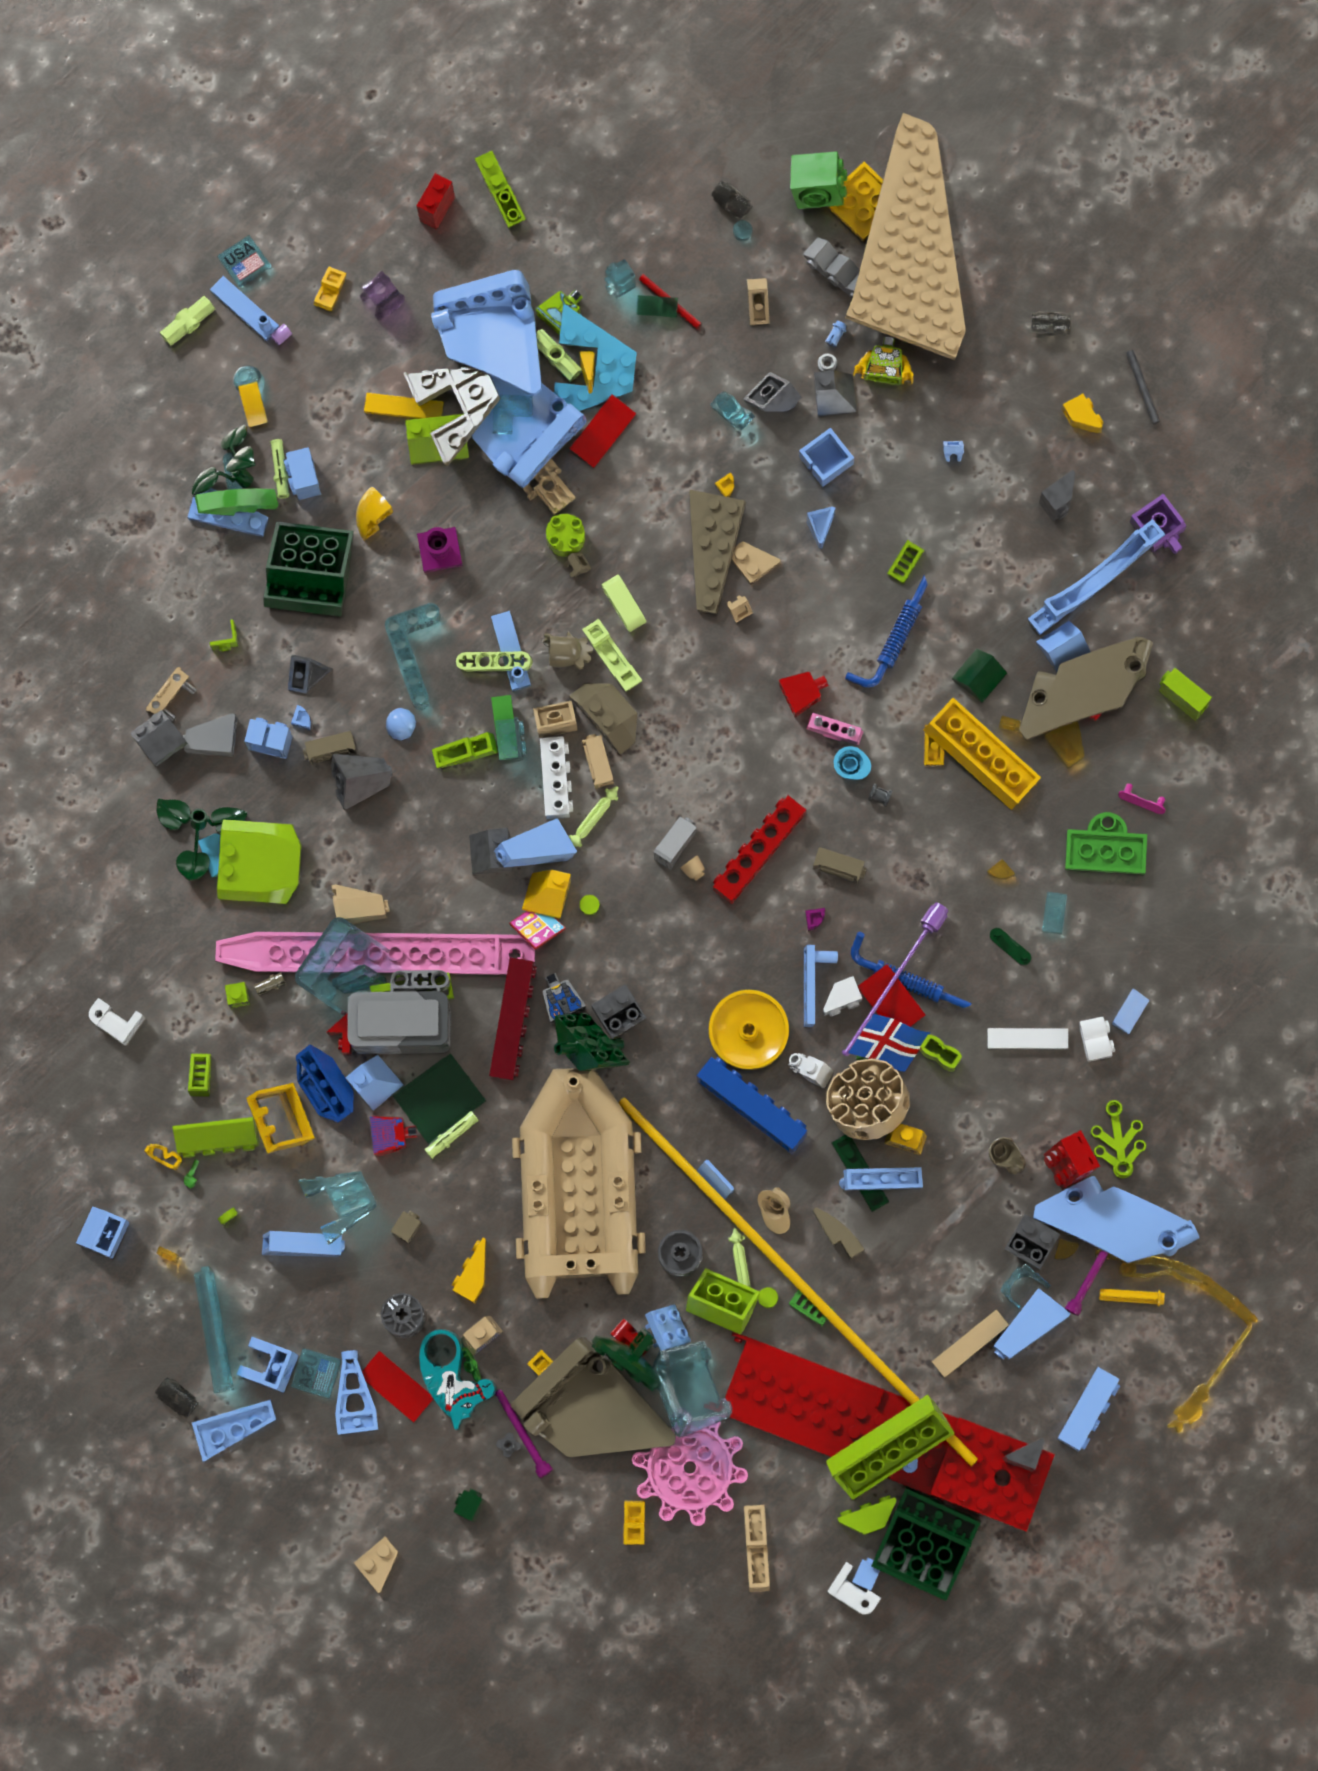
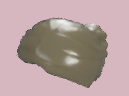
M997 1138L989 1147V1157L992 1163L1006 1168L1010 1174L1024 1171L1025 1159L1021 1155L1019 1147L1011 1138Z

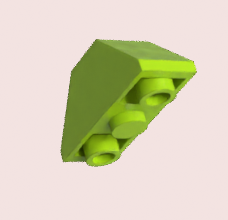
M888 1495L878 1499L879 1503L871 1505V1502L860 1505V1510L852 1512L851 1509L840 1513L841 1517L837 1518L838 1523L863 1535L884 1529L897 1500L895 1497L891 1498Z

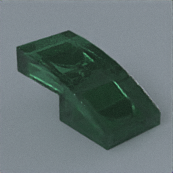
M637 295L636 315L677 317L678 298Z

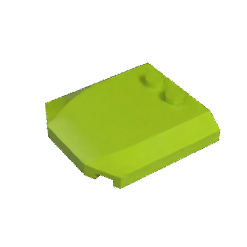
M223 820L217 882L218 899L288 904L299 885L302 845L295 832L294 825Z

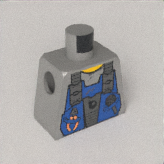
M556 973L545 978L549 988L542 992L551 1025L555 1024L556 1015L577 1014L586 1010L584 1002L569 980L560 982Z

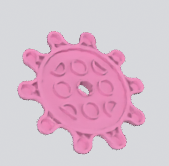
M680 1409L674 1415L675 1425L672 1428L676 1434L674 1445L652 1448L648 1452H636L632 1456L633 1464L644 1468L648 1473L647 1480L638 1486L637 1494L644 1499L650 1496H658L662 1500V1507L659 1511V1516L662 1520L670 1521L677 1511L685 1510L690 1515L691 1523L695 1526H701L705 1522V1510L708 1506L716 1505L725 1512L733 1508L734 1502L728 1495L727 1488L731 1483H743L748 1478L747 1471L744 1468L736 1467L732 1462L733 1455L742 1449L743 1442L741 1438L736 1436L730 1439L720 1438L718 1428L721 1421L716 1414L707 1416L703 1424L695 1425L691 1422L689 1413L684 1409ZM687 1462H693L696 1465L695 1472L690 1474L685 1472L684 1465Z

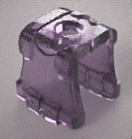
M380 271L376 274L375 278L361 286L362 294L360 298L363 302L370 298L376 307L374 316L378 320H381L384 316H389L392 310H397L400 304L405 301L404 295L399 293L390 278L383 271ZM385 287V291L382 294H377L379 290Z

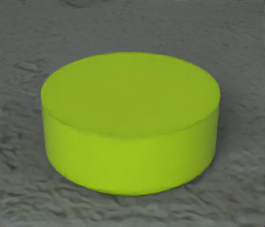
M585 895L579 904L582 913L589 916L596 914L600 907L599 900L594 895Z
M233 1207L221 1215L218 1221L221 1225H224L234 1218L238 1212Z
M763 1288L760 1291L758 1302L764 1308H772L778 1302V1294L773 1288Z

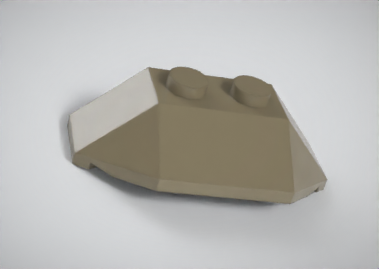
M584 683L569 696L620 755L635 743L637 712L613 684Z

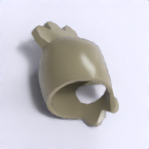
M567 631L566 637L544 633L545 639L543 643L549 647V666L569 667L575 665L576 668L582 670L584 669V663L591 661L589 654L593 652V648L587 645V638L578 639L573 637L569 631Z

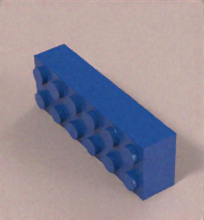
M711 1057L696 1075L697 1082L793 1155L807 1137L806 1125L799 1119L793 1120L790 1117V1112L782 1106L780 1108L776 1107L775 1101L768 1095L762 1096L759 1094L758 1088L751 1082L746 1084L742 1081V1076L737 1071H729L726 1067L727 1064L720 1058L714 1059Z

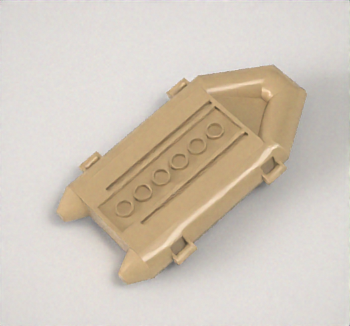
M577 1068L553 1069L520 1126V1138H512L513 1159H521L524 1238L516 1239V1259H524L525 1279L536 1299L548 1298L556 1279L607 1277L617 1295H629L639 1274L638 1254L646 1253L645 1233H637L634 1154L642 1153L641 1133H633L631 1120L596 1070L579 1071ZM629 1137H633V1149H629ZM520 1142H524L525 1153L523 1154L520 1152ZM634 1237H637L638 1250L633 1249ZM524 1242H528V1254L524 1255Z

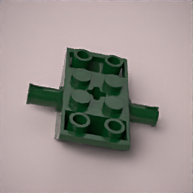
M588 1013L555 1016L558 1042L554 1045V1052L557 1053L556 1055H566L579 1071L611 1069L629 1065L630 1061L620 1051L624 1048V1040H621L622 1038L620 1037L610 1039Z

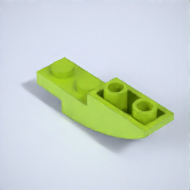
M493 151L475 158L474 160L482 174L485 185L507 227H512L526 220Z

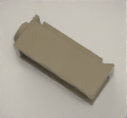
M351 731L305 742L306 748L302 749L305 761L309 760L311 765H313L312 762L320 763L331 760L333 754L350 755V752L357 754Z
M821 847L818 849L813 864V870L819 869L821 872L853 882L857 880V884L860 879H864L867 868L864 867L865 861Z

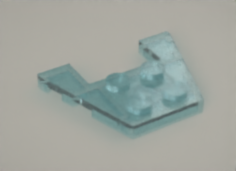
M361 1171L335 1174V1177L324 1178L319 1176L313 1180H306V1178L298 1180L306 1198L326 1190L339 1219L320 1227L328 1245L333 1243L377 1206Z

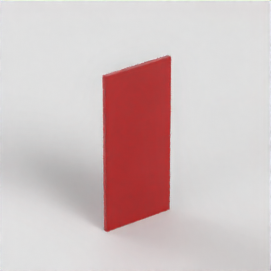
M612 394L569 449L594 468L636 413Z
M380 1351L362 1370L366 1383L413 1423L433 1400L432 1395Z

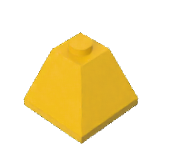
M552 869L532 873L522 910L561 919L571 883V874Z

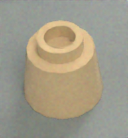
M698 855L680 867L690 879L694 878L695 881L705 875L703 872L705 868Z

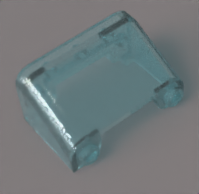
M704 1341L659 1351L652 1366L661 1381L658 1390L673 1430L678 1438L725 1420L732 1413L730 1401H727L725 1398L720 1399L707 1366L709 1359H711V1351L709 1347H706Z

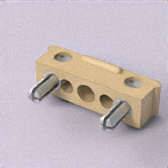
M180 667L175 669L146 707L147 713L154 715L163 710L165 714L169 715L168 718L173 721L175 715L166 708L180 689L183 687L191 694L196 692V688L187 682L189 676L181 671Z

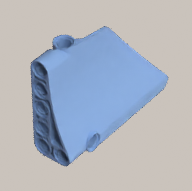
M511 270L440 290L433 294L434 312L431 313L432 322L435 329L440 333L446 355L450 360L494 376L530 395H536L541 391L542 382L535 315L531 306L530 287L521 271Z

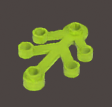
M1112 1100L1106 1105V1113L1111 1116L1114 1139L1106 1134L1102 1127L1098 1125L1093 1126L1090 1133L1093 1138H1099L1113 1148L1117 1154L1116 1159L1106 1152L1104 1146L1098 1145L1094 1149L1095 1157L1103 1158L1113 1166V1172L1118 1178L1125 1179L1131 1176L1133 1172V1161L1146 1148V1143L1143 1140H1137L1134 1143V1149L1125 1157L1124 1149L1136 1133L1142 1130L1143 1124L1140 1120H1134L1130 1125V1129L1122 1138L1119 1119L1122 1105L1119 1101ZM1110 1107H1117V1112L1112 1113ZM1139 1123L1140 1129L1135 1130L1133 1124ZM1095 1128L1099 1129L1100 1135H1094L1093 1130ZM1142 1143L1143 1149H1137L1136 1144ZM1101 1148L1103 1149L1104 1153L1102 1155H1098L1096 1153V1149ZM1121 1165L1126 1166L1127 1171L1121 1172L1119 1170V1167Z

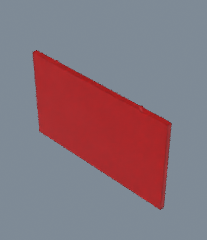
M886 964L857 986L872 1007H874L894 977L895 972ZM898 978L876 1010L878 1015L895 1019L910 1027L926 1015Z

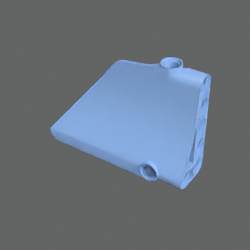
M491 376L501 399L472 437L500 473L504 476L507 475L517 485L524 488L544 465L581 430L587 419L583 413L572 404L566 403L563 398L558 397L543 383L539 393L530 395L507 382ZM557 404H563L564 407L561 411H554Z

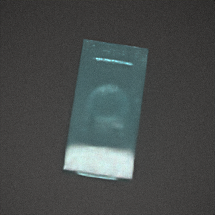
M1047 892L1042 932L1062 935L1067 894Z

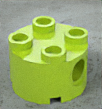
M559 514L551 518L546 528V540L548 547L554 554L568 557L572 553H578L583 548L585 531L579 518L570 514Z

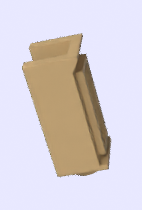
M592 734L586 736L585 740H582L592 780L595 782V789L613 785L614 780L601 735Z

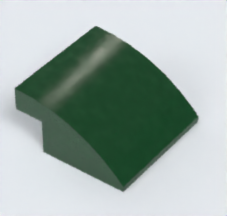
M276 521L266 564L267 583L263 596L264 607L342 617L354 531Z
M906 1487L871 1567L947 1601L981 1524V1520Z

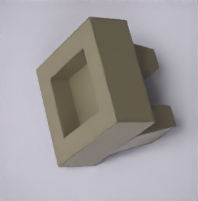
M582 552L570 554L567 557V561L563 564L565 568L573 567L574 570L570 573L571 577H576L591 570Z

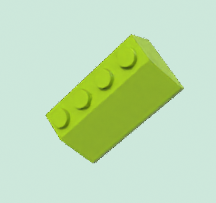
M253 1117L172 1126L177 1153L183 1155V1158L195 1157L196 1153H203V1156L214 1155L215 1151L233 1153L235 1149L243 1148V1151L255 1150V1147L259 1146L258 1128Z

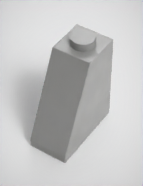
M229 714L186 729V735H183L188 743L184 746L186 753L234 757L238 719L236 714Z
M679 817L654 850V860L672 870L697 832L696 823L687 817L685 819Z

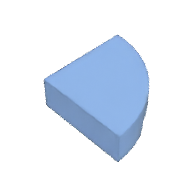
M297 705L291 724L311 730L309 714L303 707Z

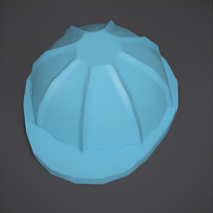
M844 747L834 757V769L843 778L859 780L867 777L870 773L871 761L857 747Z

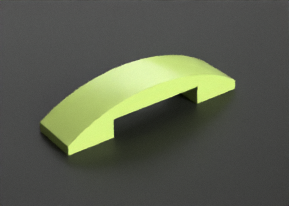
M599 619L582 629L603 663L625 692L642 682L640 676L626 660Z

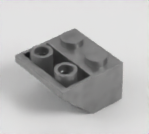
M626 984L591 1005L592 1010L612 1039L646 1019L645 1014Z
M1024 1214L1005 1250L1041 1269L1060 1234Z

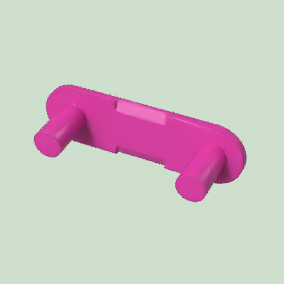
M1129 783L1126 784L1124 791H1119L1118 796L1124 801L1157 814L1165 813L1163 805L1166 799L1160 796L1157 803L1145 800L1131 793L1133 785Z

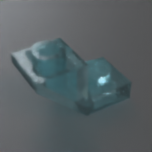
M724 391L718 394L710 404L725 420L740 430H743L755 417L751 411L741 407L734 396Z

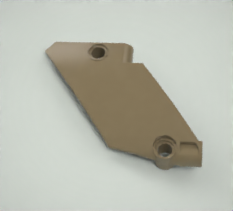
M1135 636L1133 639L1116 643L1063 662L1059 665L1056 675L1038 671L1021 722L1020 732L1026 740H1029L1078 720L1122 708L1137 681L1143 679L1147 674L1146 665L1153 642L1143 637ZM1135 666H1141L1138 671H1132ZM1045 697L1043 702L1037 703L1039 698Z

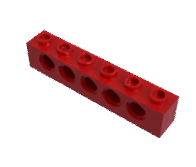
M789 795L777 802L775 805L777 809L774 813H768L763 820L764 825L760 829L756 828L751 834V841L748 844L744 843L740 847L737 858L735 860L732 858L725 866L727 870L723 875L718 874L714 879L713 890L731 905L806 815L807 809ZM786 814L789 819L787 822H780L778 816ZM769 829H773L777 833L772 838L767 837L765 834ZM760 844L764 847V850L761 853H756L753 851V847ZM743 860H749L752 864L749 868H743L740 863ZM736 875L739 880L737 883H730L728 877Z

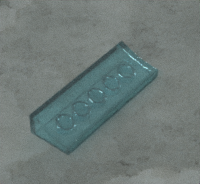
M209 1266L201 1267V1270L194 1274L213 1390L214 1393L234 1390L214 1270Z

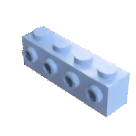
M1098 1367L1057 1440L1078 1452L1081 1448L1085 1450L1090 1441V1438L1087 1436L1091 1430L1095 1432L1100 1423L1098 1417L1101 1412L1106 1413L1111 1404L1107 1401L1111 1395L1115 1396L1119 1390L1120 1385L1117 1383L1120 1379Z

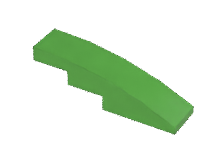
M232 489L195 495L198 513L234 516L236 512L255 513L257 509L276 510L279 506L275 489Z

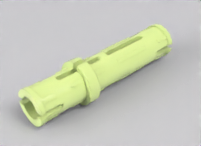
M275 439L270 441L275 471L273 479L276 482L277 497L284 499L290 497L288 489L289 477L284 464L283 441Z
M470 1111L443 1135H438V1139L424 1149L431 1159H434L436 1155L445 1148L448 1149L454 1140L479 1120Z

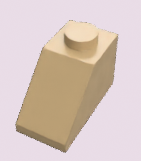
M747 279L750 325L770 324L767 279Z

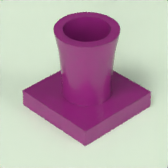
M434 527L427 532L417 534L424 573L463 566L456 527L445 529Z

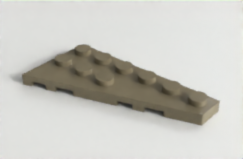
M689 489L696 606L698 611L717 615L746 502L745 500Z

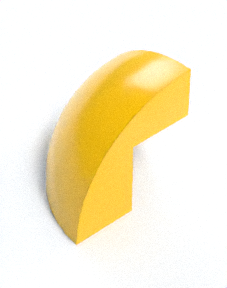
M372 486L363 494L356 511L357 529L364 541L380 530L378 524L393 513L391 505Z

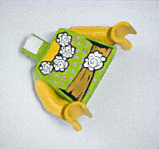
M884 337L882 346L876 345L873 350H869L860 359L853 372V376L859 373L862 375V379L865 376V380L897 385L904 384L906 380L911 381V384H913L914 378L907 357L902 354L901 349L894 348L895 339L892 337Z

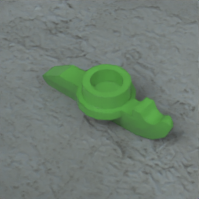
M463 1347V1357H466L467 1360L464 1362V1369L466 1372L472 1373L473 1379L478 1382L482 1380L478 1363L468 1348Z

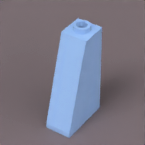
M558 818L501 842L494 852L497 860L506 868L568 861L577 853V850Z
M269 1231L263 1235L262 1255L338 1257L341 1255V1252H344L345 1241L342 1240V1235Z
M1038 1288L993 1346L995 1349L994 1353L1002 1360L1005 1358L1010 1360L1066 1320L1071 1313Z

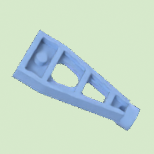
M357 1350L341 1352L342 1368L335 1412L337 1434L379 1430L376 1407L358 1362ZM353 1359H354V1361H353L352 1363H348V1362H347V1360H353ZM355 1373L358 1376L360 1387L348 1390L346 1388V1377L348 1374ZM359 1394L362 1397L365 1405L362 1411L348 1412L346 1410L349 1395Z

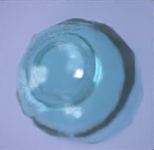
M250 365L243 366L234 374L233 384L238 391V386L253 382L258 383L260 392L264 388L265 379L256 367Z

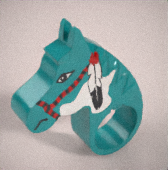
M435 1330L427 1334L421 1343L420 1369L426 1387L433 1399L452 1418L454 1429L458 1430L462 1419L472 1417L471 1413L479 1403L492 1398L496 1393L497 1387L491 1379H482L477 1383L470 1380H461L460 1373L463 1359V1343L461 1339L450 1330ZM438 1334H445L451 1337L457 1349L454 1360L450 1364L443 1366V1368L436 1366L430 1360L427 1352L430 1340Z

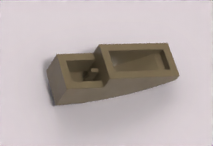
M818 1208L813 1209V1214L832 1246L841 1243L850 1260L865 1251L854 1234L839 1220Z

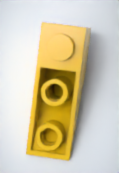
M482 1238L481 1241H476L472 1248L474 1254L471 1259L467 1258L462 1266L464 1269L461 1276L457 1275L452 1283L454 1293L474 1304L485 1287L487 1247L485 1238Z

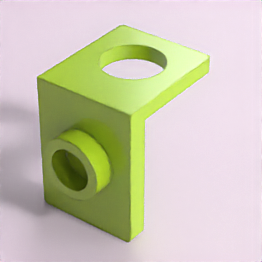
M233 619L230 620L233 638L209 642L212 650L229 651L232 647H238L236 625Z

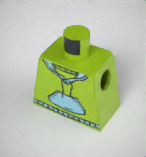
M576 290L568 297L562 291H558L535 309L536 315L560 336L563 304L581 314L580 308L576 304L583 297Z

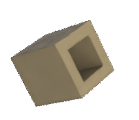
M403 1211L393 1226L391 1233L409 1244L422 1225L421 1221H419L420 1216L412 1211H409V1213Z

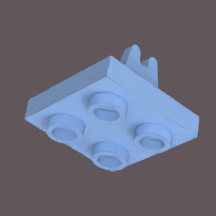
M675 1304L645 1314L649 1323L645 1325L646 1330L651 1328L656 1343L653 1344L654 1348L659 1347L662 1352L691 1342Z

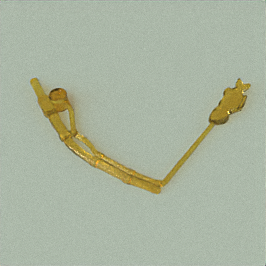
M1095 1250V1257H1098L1101 1250ZM1108 1254L1106 1259L1121 1260L1111 1254ZM1155 1256L1130 1263L1121 1260L1123 1263L1119 1266V1273L1122 1277L1151 1278L1173 1275L1180 1281L1197 1285L1227 1305L1229 1309H1232L1247 1325L1207 1384L1202 1383L1197 1386L1192 1396L1185 1401L1183 1406H1179L1174 1410L1177 1419L1171 1421L1167 1427H1175L1176 1432L1179 1433L1183 1429L1184 1423L1189 1422V1425H1191L1203 1414V1402H1206L1210 1397L1209 1386L1252 1328V1322H1257L1258 1318L1236 1296H1233L1209 1276L1185 1263ZM1135 1264L1167 1268V1270L1146 1274L1135 1273ZM1173 1269L1189 1273L1203 1281V1283L1187 1279L1173 1271Z

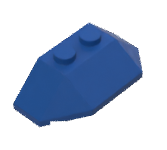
M308 1045L296 1055L297 1082L318 1115L339 1123L353 1112L354 1091L334 1059L313 1045Z

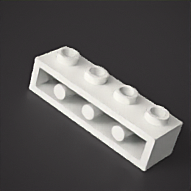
M564 736L540 738L546 820L570 818V812H573V801L569 800L568 793L572 792L571 780L567 781V773H570V761H566L565 754H569L568 742H564Z

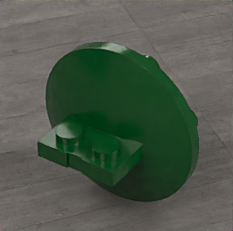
M642 1327L630 1345L616 1339L595 1335L592 1340V1347L602 1356L606 1355L615 1367L621 1371L625 1370L633 1380L638 1383L642 1382L652 1392L660 1387L661 1381L657 1373L642 1356L643 1352L649 1351L654 1343L652 1341L654 1337L649 1331Z

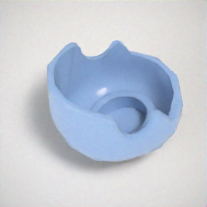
M396 708L390 712L386 720L388 735L396 740H404L411 737L416 726L414 714L404 708Z

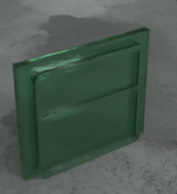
M451 1053L393 1095L396 1102L428 1144L438 1138V1135H442L470 1111L473 1112L486 1102L485 1098Z

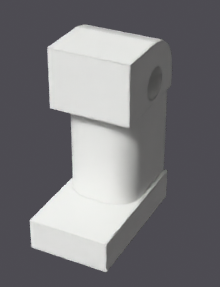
M98 998L89 1010L90 1020L97 1027L126 1046L145 1017L138 1011H135L127 1022L112 1012L111 1006Z
M846 1562L827 1592L858 1613L867 1615L874 1610L881 1598L869 1590L867 1592L863 1591L846 1580V1577L853 1568L852 1565ZM866 1600L869 1606L867 1608L862 1607V1601Z

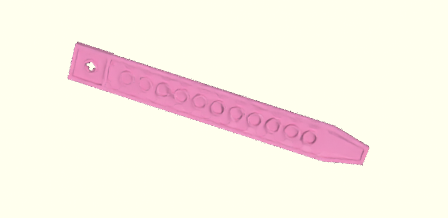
M253 932L216 941L215 961L254 972L394 973L396 971L442 970L450 974L507 975L509 954H512L513 950H517V953L521 954L517 959L535 962V949L521 935Z

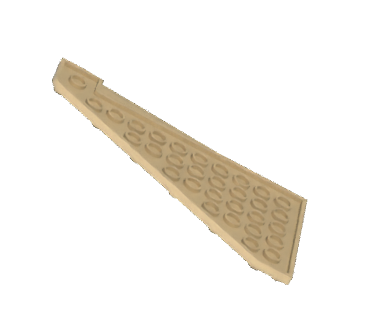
M903 113L895 133L855 290L845 319L955 360L966 328L937 133L930 123Z

